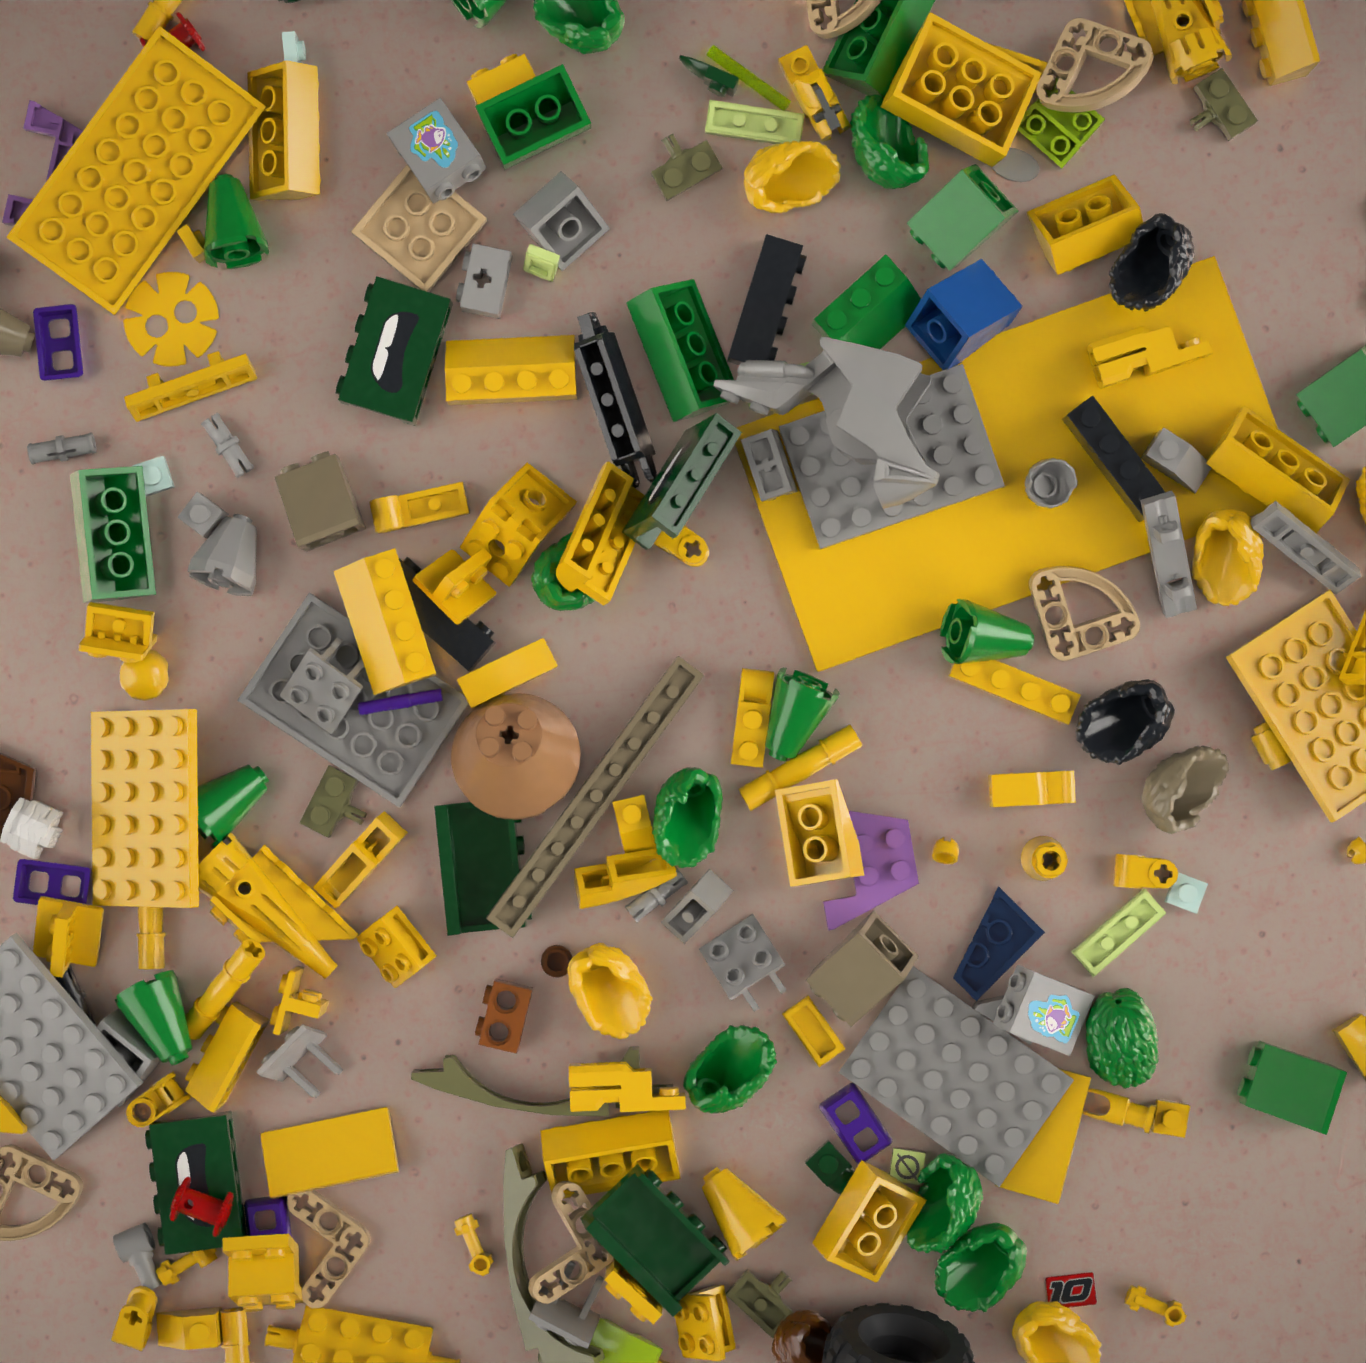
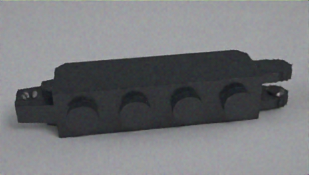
M589 312L577 317L582 334L578 335L579 342L574 343V351L611 460L615 466H621L622 471L634 478L631 487L637 488L639 487L640 480L634 462H640L645 478L651 483L658 475L652 458L656 453L615 333L608 332L606 325H600L595 312Z

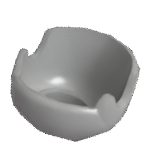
M1049 458L1040 460L1030 468L1024 486L1026 487L1025 491L1028 498L1037 506L1054 508L1068 502L1073 489L1077 487L1078 481L1074 468L1066 461Z

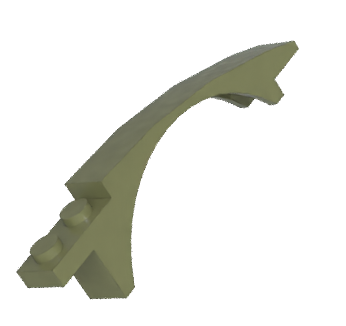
M639 1046L629 1047L621 1061H626L632 1068H640ZM445 1055V1058H443V1068L414 1069L411 1072V1080L442 1092L494 1107L546 1115L609 1116L610 1114L609 1103H604L598 1111L571 1112L570 1098L553 1102H528L506 1097L483 1085L473 1077L456 1055ZM652 1084L653 1094H658L659 1088L673 1087V1084ZM612 1102L615 1103L616 1108H620V1102Z
M523 1143L507 1149L505 1153L503 1177L504 1242L511 1295L525 1350L538 1348L539 1363H599L605 1358L602 1348L589 1345L586 1349L582 1346L572 1345L561 1335L551 1330H543L528 1319L536 1300L530 1295L528 1290L529 1278L523 1253L524 1229L532 1202L538 1191L547 1181L545 1171L533 1174Z

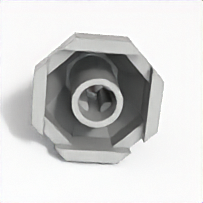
M234 514L233 517H225L192 557L188 567L190 577L216 590H219V586L229 588L227 593L232 595L252 596L256 586L257 529L256 526L251 524L252 520L240 514Z

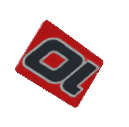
M1092 1272L1047 1277L1045 1279L1048 1302L1058 1301L1067 1308L1095 1305L1097 1303L1094 1274Z

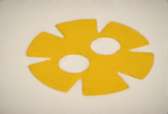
M181 272L156 274L159 293L147 281L143 280L133 290L125 305L127 309L142 315L123 320L127 339L133 349L142 357L157 344L153 358L154 364L161 366L185 365L184 345L199 358L207 351L215 339L217 330L200 322L219 319L216 301L212 293L202 282H198L185 294L190 277L188 274ZM181 301H190L197 309L195 319L189 323L179 322L174 315V309ZM153 315L163 316L168 323L167 332L158 338L150 336L145 328L146 321Z

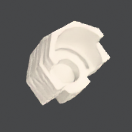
M20 797L6 820L0 842L7 843L10 849L18 851L23 855L39 859L44 847L55 848L56 842H58V838L61 836L60 833L63 831L58 825L64 812L40 801H29Z

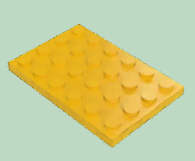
M1327 590L1226 656V659L1331 823L1366 801V685H1346L1339 680L1357 631L1332 591Z
M197 709L91 712L92 905L172 908L199 907Z

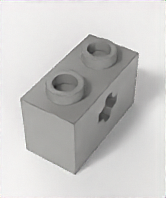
M473 244L471 252H465L462 270L467 271L465 283H459L456 294V302H460L462 312L500 319L513 258L511 251ZM483 274H487L491 283H485L484 287L480 288L476 279H481Z

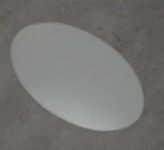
M1009 148L1006 157L992 167L1000 176L1017 182L1030 181L1039 173L1037 161L1028 153L1016 148Z

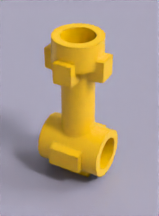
M472 1213L454 1220L456 1236L463 1235L472 1256V1260L468 1264L470 1271L481 1274V1276L489 1274L494 1258L492 1253L489 1254L483 1251L475 1231L480 1226L477 1218L474 1219Z
M217 1249L192 1251L173 1263L167 1259L156 1269L157 1276L164 1286L170 1283L173 1285L180 1281L179 1274L198 1263L200 1268H203L218 1258L215 1254Z
M1131 1285L1129 1287L1124 1303L1129 1305L1130 1309L1138 1312L1139 1308L1143 1307L1162 1315L1165 1318V1324L1171 1327L1185 1322L1187 1315L1182 1309L1181 1302L1173 1299L1165 1303L1146 1295L1147 1289L1140 1285L1137 1287Z

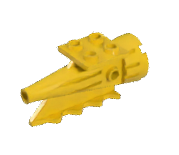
M1123 0L1137 36L1149 42L1153 56L1161 53L1164 54L1168 75L1172 84H1178L1177 78L1183 77L1185 82H1189L1205 76L1220 68L1218 61L1225 57L1226 62L1232 59L1231 51L1221 36L1220 24L1224 22L1222 16L1224 13L1219 0Z
M230 833L227 836V840L230 843L226 845L221 841L198 865L199 891L211 898L209 905L213 908L209 913L223 926L229 922L236 929L233 935L241 943L246 939L255 940L260 944L261 942H274L326 979L338 964L333 961L318 941L354 940L359 934L285 863L276 857L265 844L251 857L237 837ZM240 885H247L250 893L243 895L238 891V887Z

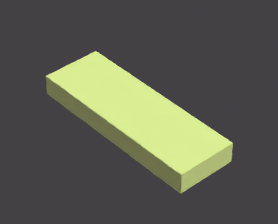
M710 100L705 134L771 144H783L784 142L792 141L801 142L805 114Z
M1143 888L1072 950L1071 953L1094 977L1162 918L1166 912L1149 892Z

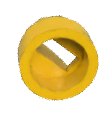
M1358 836L1348 845L1347 857L1352 858V863L1363 865L1366 863V843Z
M945 837L936 841L932 853V858L936 862L954 864L958 861L959 846L953 838L950 839V842L945 841Z

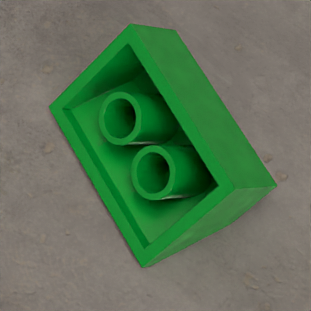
M563 64L475 106L504 170L591 129V121Z
M885 254L813 319L812 326L822 337L881 349L906 327L905 324L920 302L921 297L904 273Z

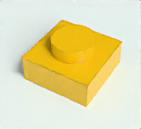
M188 224L178 229L177 233L192 257L198 263L204 261L205 237L199 229L193 231Z
M1156 1099V1111L1151 1131L1153 1133L1185 1138L1190 1105Z

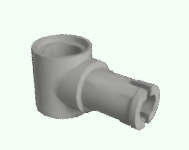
M143 1223L114 1235L113 1242L119 1258L122 1262L128 1261L130 1266H134L142 1286L150 1289L160 1286L162 1282L157 1276L156 1267L152 1260L154 1256L153 1250L156 1248L155 1241L148 1225Z

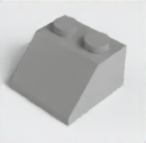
M562 172L558 173L513 214L540 248L560 255L558 268L561 271L566 269L610 229L582 190Z
M119 1008L102 1019L98 1024L97 1028L144 1082L161 1060ZM134 1090L117 1106L119 1108L123 1106L136 1090Z

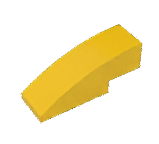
M544 638L456 680L472 710L499 695L501 696L558 667Z
M385 811L382 812L345 850L313 888L337 909L408 832Z
M657 848L606 856L605 864L574 868V886L579 908L584 909L604 905L650 890L677 876L675 866L672 867L657 854Z

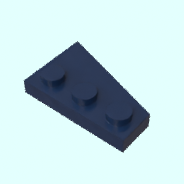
M999 886L953 977L976 1002L1045 933Z

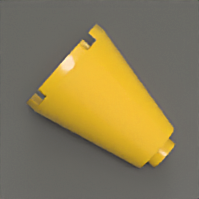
M716 1167L703 1177L705 1184L702 1186V1191L728 1248L736 1261L746 1256V1251L750 1248H757L777 1232L782 1227V1224L788 1221L781 1212L728 1168L721 1171Z

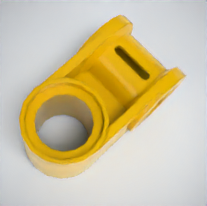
M686 525L675 538H671L661 531L654 542L657 547L668 554H672L691 567L703 565L709 557V549L702 537L688 529ZM699 544L701 555L699 557L693 555L691 558H688L689 552L687 547L689 545L695 547Z
M1115 854L1114 887L1163 889L1171 887L1177 881L1178 869L1169 860L1146 858L1140 855ZM1161 864H1164V869L1169 871V877H1163V881L1160 882L1159 877L1154 876V870H1160Z
M174 1071L150 1086L149 1090L138 1096L128 1105L126 1116L133 1126H148L191 1098L189 1094L183 1092L175 1080L176 1074ZM138 1103H145L150 1107L151 1115L149 1119L143 1120L137 1116L135 1108Z
M137 1286L131 1290L126 1305L119 1312L111 1338L112 1342L139 1351L144 1350L152 1330V1320L157 1305V1296L152 1289L145 1286Z

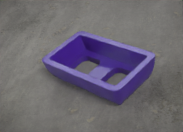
M68 304L35 308L33 317L40 379L46 381L81 377L83 375V363L76 306ZM68 319L70 335L63 338H51L49 323L52 320ZM60 351H71L73 354V367L71 369L55 370L53 367V354Z
M20 859L17 863L13 900L18 903L38 905L40 897L45 896L87 904L91 870L88 867ZM33 871L46 872L49 875L48 888L45 893L32 892L29 889L30 877ZM65 875L78 876L81 879L80 892L77 897L62 895V881Z
M849 1083L820 1103V1111L857 1164L861 1160L864 1162L868 1161L892 1144V1137L854 1083ZM851 1100L859 1109L860 1114L848 1124H843L836 1115L835 1110ZM869 1127L878 1137V1142L866 1151H861L854 1141V1136Z
M269 1196L245 1200L244 1211L248 1236L290 1234L292 1237L286 1196L273 1199ZM273 1210L275 1212L276 1227L258 1230L255 1224V1213L257 1211Z

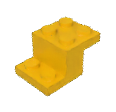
M290 1234L223 1238V1252L228 1256V1297L239 1307H243V1311H262L264 1305H276V1309L280 1310L294 1309L295 1303H304L302 1299L303 1288L299 1285V1245Z

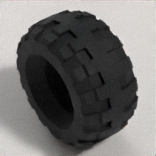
M877 1303L874 1306L863 1305L854 1308L852 1312L848 1311L843 1314L838 1322L832 1326L830 1334L827 1335L822 1363L975 1362H973L974 1355L970 1349L969 1341L948 1320L944 1321L934 1313L914 1309L913 1306L903 1304L897 1306L890 1305L889 1303Z

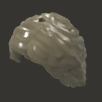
M1195 746L1183 753H1175L1157 765V768L1146 778L1141 801L1146 815L1158 829L1174 834L1196 827L1201 818L1198 815L1199 812L1206 809L1219 795L1218 787L1222 785L1229 771L1226 755L1221 754L1220 749L1214 750L1207 746Z

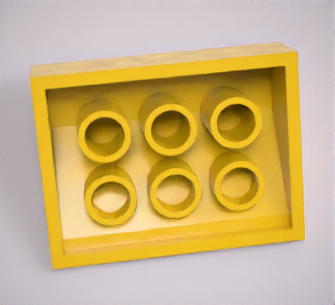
M929 12L896 72L881 104V108L993 167L1006 157L1042 73Z

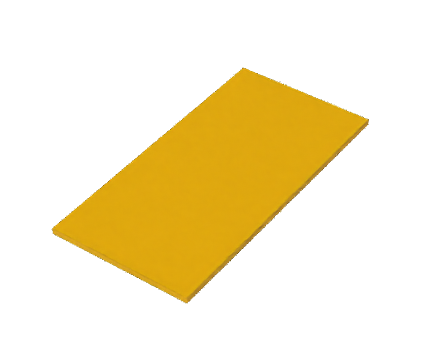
M1215 256L1193 263L1187 276L1182 280L1175 293L1162 305L1156 306L1154 309L1144 312L1143 308L1141 310L1134 308L1132 311L1125 308V305H1118L1113 300L1111 293L998 333L958 364H963L1005 485L1003 488L820 550L779 431V426L825 411L820 399L817 398L795 406L784 415L775 413L736 427L742 433L735 443V447L817 672L940 629L948 606L951 603L957 604V599H966L993 610L1031 596L1029 589L1030 577L1040 569L1055 566H1072L1095 573L1151 553L1144 520L1138 522L1062 420L1068 413L1091 396L1095 397L1140 458L1156 433L1165 428L1191 444L1208 460L1214 447L1243 406L1278 429ZM1142 326L1151 331L1171 326L1178 350L1181 349V343L1199 338L1200 343L1210 341L1213 353L1206 358L1147 377L1144 368L1132 371L1126 381L1100 389L1093 371L1098 365H1091L1087 346L1092 342ZM932 357L919 362L922 364V371L920 372L922 374L931 375L943 371ZM774 429L778 430L798 492L762 502L741 439ZM1049 458L1066 461L1074 468L1078 481L1077 487L1073 489L1068 502L1054 508L1037 506L1028 498L1025 491L1026 487L1024 486L1030 468L1040 460ZM1143 461L1164 491H1172L1176 496L1184 540L1196 536L1198 528L1204 522L1205 517L1211 512L1232 509L1244 512L1251 517L1263 512L1267 508L1258 499L1243 492L1235 483L1217 474L1213 468H1211L1194 494ZM1043 576L1040 578L1041 583L1036 586L1037 589L1045 591L1052 584V580H1047ZM1060 581L1061 585L1070 582V581Z

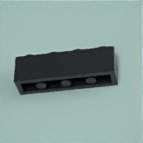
M766 234L727 362L740 365L741 362H746V360L775 361L778 348L773 347L776 334L783 335L788 317L782 316L785 304L792 305L797 287L792 285L795 273L802 274L807 256L801 254L803 245Z
M1091 396L1068 413L1062 420L1138 522L1144 520L1140 500L1166 492L1095 397Z
M406 557L404 561L399 558L422 631L471 672L496 644L491 639L494 632L483 622L479 621L475 625L468 618L458 625L455 624L413 582L414 576L422 569L409 557Z

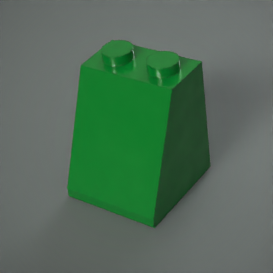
M974 164L962 169L907 224L911 228L909 231L911 236L919 244L923 245L925 243L933 252L931 257L936 264L943 269L947 268L951 271L959 266L1019 211L978 165Z
M1366 345L1296 394L1300 399L1297 401V405L1306 417L1312 416L1318 425L1315 429L1320 438L1326 444L1330 442L1333 447L1366 426Z
M1259 1041L1257 1047H1252L1248 1056L1247 1064L1251 1066L1247 1078L1243 1077L1240 1081L1237 1095L1241 1096L1239 1102L1247 1107L1327 1135L1347 1072L1331 1064Z

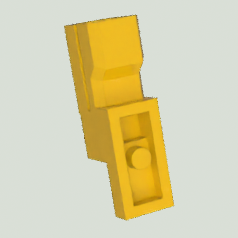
M1142 326L1092 342L1087 346L1091 365H1098L1093 371L1100 389L1126 381L1134 370L1144 368L1147 377L1206 358L1213 353L1209 340L1200 343L1199 338L1181 343V349L1178 350L1171 326L1154 331Z
M626 1061L569 1064L571 1112L598 1111L604 1103L620 1102V1112L686 1109L685 1092L679 1093L678 1087L659 1088V1093L653 1094L652 1068H632Z

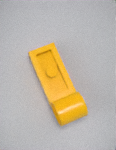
M463 482L399 496L381 497L369 501L376 534L470 514Z
M742 668L731 764L763 768L774 682L773 671Z

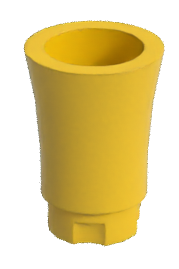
M1038 836L1032 838L1022 849V867L1035 880H1051L1061 875L1067 867V854L1062 845L1052 837ZM1045 853L1052 856V862L1046 866L1043 865L1044 859L1042 858Z

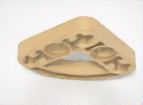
M806 0L810 27L823 39L840 36L861 24L875 10L881 0H858L849 10L841 15L838 0ZM819 8H825L826 16L832 20L827 24V29L825 30L819 25L824 22L823 12Z
M1084 18L1072 19L1065 26L1038 82L1037 96L1043 106L1061 112H1086L1108 106L1127 95L1147 74L1154 59L1151 45L1142 38ZM1081 29H1084L1086 36L1078 38L1075 44L1076 51L1072 48L1075 43L1073 32L1079 33ZM1106 38H1114L1118 42L1116 48L1110 52H1104L1100 49L1101 42ZM1127 43V50L1132 53H1138L1142 49L1145 57H1138L1137 61H1134L1131 53L1123 51L1124 44ZM1087 55L1127 69L1115 81L1100 89L1081 94H1069ZM1070 56L1074 58V65L1069 70L1064 71L1057 68V63L1062 57ZM1054 75H1055L1056 77L1059 78V80H1058V82H1057V84H1056V88H1057V90H1058V95H1057V94H1052L1051 97L1048 98V96H1047V94H1046V89H1047V90H1052V89H1053V87H1054V85H1055V83H1056V80H1055V77H1054Z
M1055 566L1040 569L1030 577L1029 589L1045 642L1050 654L1061 661L1071 660L1129 641L1139 633L1140 621L1133 605L1115 584L1101 575L1079 567ZM1044 576L1047 580H1052V584L1048 586V591L1051 597L1057 595L1058 600H1048L1041 605L1040 600H1047L1045 592L1042 589H1037L1036 585L1041 583L1040 578ZM1060 581L1082 582L1099 589L1114 603L1118 611L1073 625ZM1052 606H1057L1062 610V618L1056 624H1050L1045 619L1046 611ZM1123 617L1127 621H1132V625L1127 627V633L1117 629L1111 631L1113 638L1109 639V631L1104 625L1105 622H1108V626L1112 628L1121 624L1120 619ZM1067 626V630H1061V634L1064 640L1067 642L1071 641V645L1066 647L1067 652L1063 654L1059 649L1055 650V646L1060 644L1058 635L1055 632L1050 635L1049 631L1060 630ZM1091 627H1099L1102 631L1101 640L1096 644L1087 643L1085 639L1086 631Z
M10 1144L1 1147L0 1171L5 1164V1160L1 1158V1155L5 1156L11 1152L13 1154L12 1160L16 1164L10 1165L6 1169L4 1176L0 1175V1184L3 1187V1193L0 1197V1214L15 1182L59 1203L48 1214L35 1221L20 1225H0V1241L26 1239L46 1231L59 1222L79 1199L83 1190L81 1178L74 1172L16 1145ZM33 1165H40L45 1169L46 1178L43 1182L37 1183L31 1180L29 1171ZM55 1172L58 1174L54 1179L55 1181L64 1183L70 1180L72 1181L71 1188L75 1189V1191L64 1195L62 1194L63 1188L54 1183L51 1189H49L47 1185L53 1179Z

